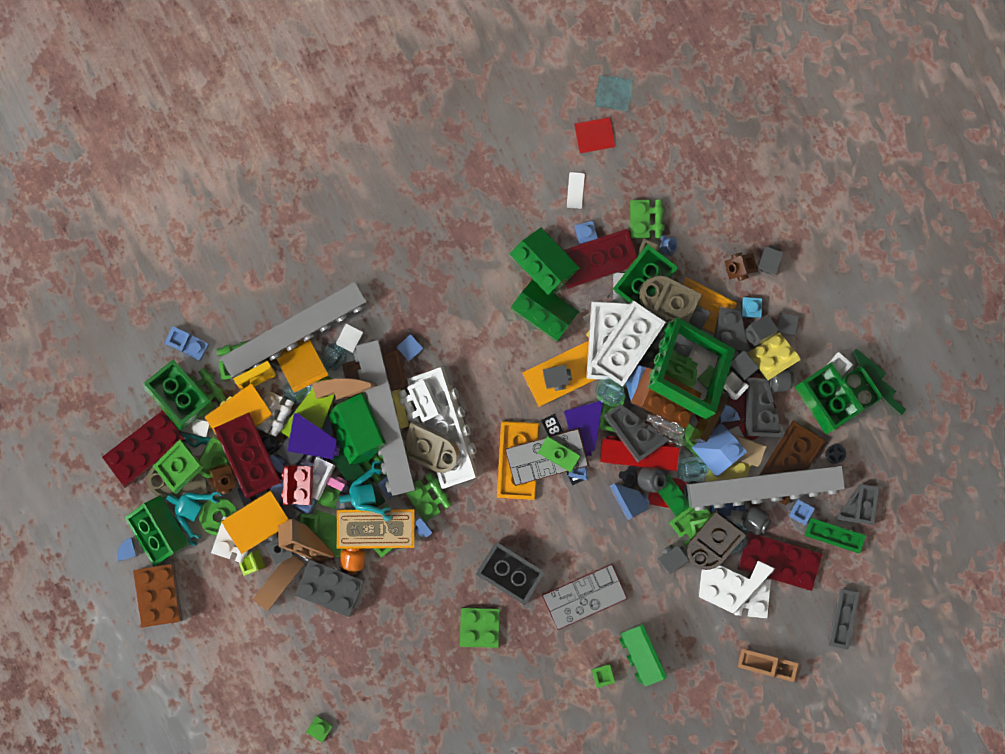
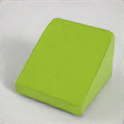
M259 550L248 553L244 557L243 563H239L243 576L265 568V563Z

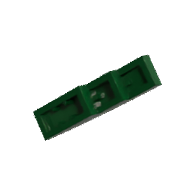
M855 349L852 355L858 367L865 369L881 393V400L898 416H902L907 409L892 398L896 390L882 380L886 372L859 350Z
M335 438L338 441L337 444L340 445L339 456H335V459L331 460L351 486L365 472L359 463L349 464L338 438ZM368 478L361 485L372 484L376 503L368 505L379 507L385 502V499L370 478Z

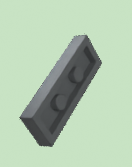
M840 589L829 640L830 646L843 649L849 648L860 595L859 592Z

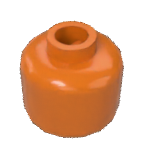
M361 548L343 549L340 554V567L346 570L347 574H357L358 571L363 570L365 567V551Z

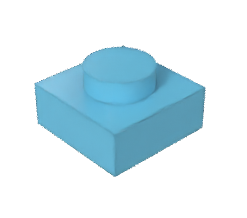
M743 297L741 316L761 318L762 298Z

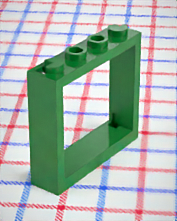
M677 317L672 322H669L668 326L664 329L666 333L659 344L660 351L654 359V369L649 374L651 378L648 388L698 416L708 419L717 411L735 349ZM678 334L718 355L704 401L664 379Z

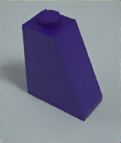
M601 401L564 411L569 431L580 429L587 457L592 456L591 452L595 451L602 408Z
M294 413L288 452L333 460L335 456H339L340 445L337 444L338 441L301 415Z

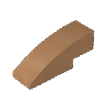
M331 379L314 383L312 387L317 399L335 394L336 400L377 387V384L361 379Z
M295 555L281 562L253 600L269 611L305 563Z
M742 649L737 667L797 683L802 664Z

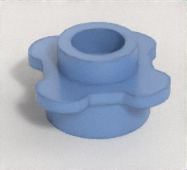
M663 235L660 243L661 253L673 255L677 250L676 239L672 236L667 237Z

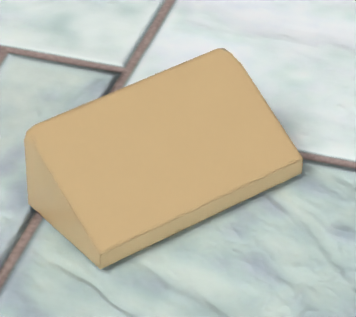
M732 434L747 451L738 461L759 467L766 445Z

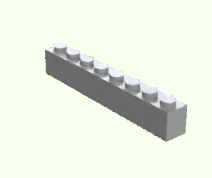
M354 282L222 356L221 360L233 380V378L261 365L268 359L271 361L281 356L280 352L286 349L287 351L293 350L298 346V342L302 340L304 342L309 341L315 337L314 333L319 330L321 333L331 328L330 324L335 321L340 323L348 318L347 315L351 312L356 314L362 311L366 300Z
M376 340L356 345V351H353L355 361L359 362L361 367L358 370L359 378L377 384V387L366 390L363 393L369 399L372 412L386 441L378 451V455H382L384 463H381L383 474H387L388 481L385 482L387 492L392 493V496L416 491L380 343Z
M842 466L687 484L689 507H695V511L706 510V506L714 505V508L726 507L725 503H733V506L745 505L744 501L752 500V504L763 503V499L771 498V501H781L783 496H790V499L802 498L801 494L808 493L809 497L821 496L820 492L828 491V495L838 494L839 490L845 489Z

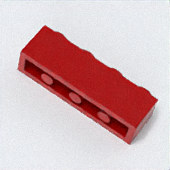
M607 436L606 439H602L600 463L642 468L654 467L661 470L677 471L679 448H676L673 443H664V446H660L637 463L623 442L618 441V437Z

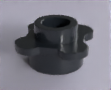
M629 466L627 470L619 472L618 476L624 482V487L631 488L633 484L638 483V475L634 466Z

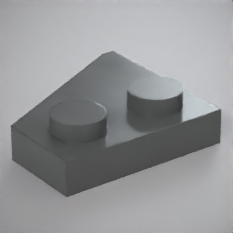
M720 307L714 338L735 350L749 352L741 312Z
M859 484L838 514L836 520L874 525L879 487Z

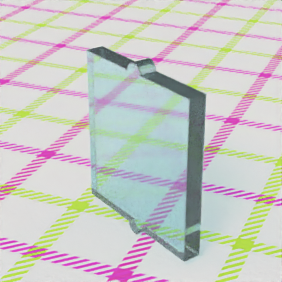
M599 75L598 87L595 89V93H597L595 107L628 111L629 98L632 97L630 94L632 80Z

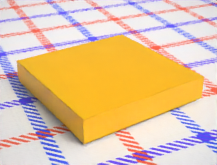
M266 361L233 379L240 390H243L251 383L256 387L276 377L277 374L271 364Z

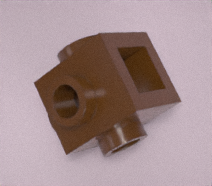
M742 252L731 255L732 259L724 261L729 280L737 278L738 281L749 279L748 275L758 272L753 253L743 255Z
M228 463L208 469L211 477L208 478L209 485L217 493L226 494L236 487L235 481L237 479Z

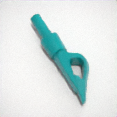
M180 432L192 447H198L200 444L207 445L211 437ZM192 438L197 442L193 444L189 441V439Z

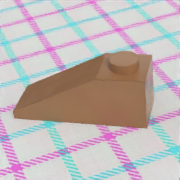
M295 519L287 520L285 523L278 525L279 547L319 563L334 557V553L307 525Z

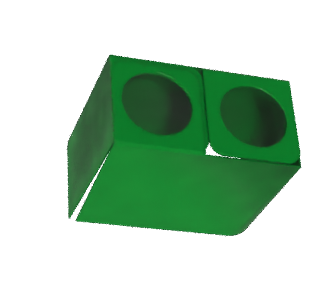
M858 367L842 378L863 410H866L881 399V393L864 368ZM855 374L860 377L861 384L858 387L852 388L848 385L847 380L850 375ZM863 390L869 391L872 396L871 401L867 404L861 403L858 399L859 393Z

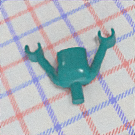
M374 461L372 468L351 484L349 494L338 496L339 503L351 502L356 510L378 513L382 515L384 521H391L393 516L385 515V513L391 512V508L381 509L368 505L376 503L372 484L361 485L373 474L379 475L382 473V469L374 468L381 465V462Z
M214 491L212 494L186 492L180 498L170 493L167 496L166 500L176 505L174 510L175 516L189 536L188 542L191 546L197 545L192 540V537L200 539L201 536L199 533H193L183 517L194 522L203 506L202 503L196 500H212L213 503H219L220 500L215 498V494L223 496L224 494H221V492L217 493Z

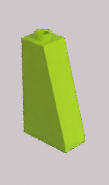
M327 376V378L324 377L318 382L324 380H331L332 378L330 376ZM312 388L294 413L301 415L323 430L335 400V394L317 399ZM294 413L281 430L289 438Z

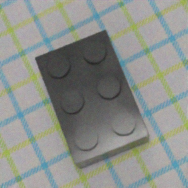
M495 542L476 573L477 576L523 605L527 603L545 574L543 570L498 542Z
M309 559L295 596L350 617L364 580Z

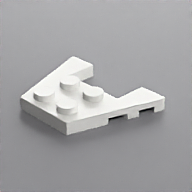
M758 561L750 579L721 565L711 570L702 569L699 597L731 613H736L751 597L752 593L774 572L775 568Z

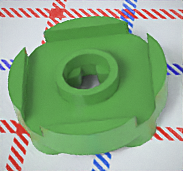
M216 497V499L220 500L219 503H213L212 500H209L201 507L199 513L200 523L204 530L211 535L217 536L222 521L221 519L220 522H216L214 514H218V511H221L223 516L228 517L237 511L236 506L226 498Z

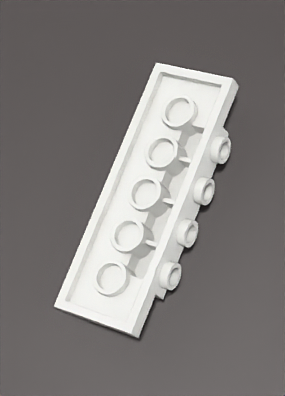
M444 367L407 379L409 386L423 379L427 380L442 414L426 422H422L419 416L420 422L452 438L460 451L459 462L452 470L446 473L437 472L441 488H447L477 478L478 474L473 461L475 458L474 454L477 452L474 443L470 442L469 435L471 431L469 426L464 424L463 417H465L463 407L458 405V390L449 385ZM446 453V458L449 461H453L452 456Z

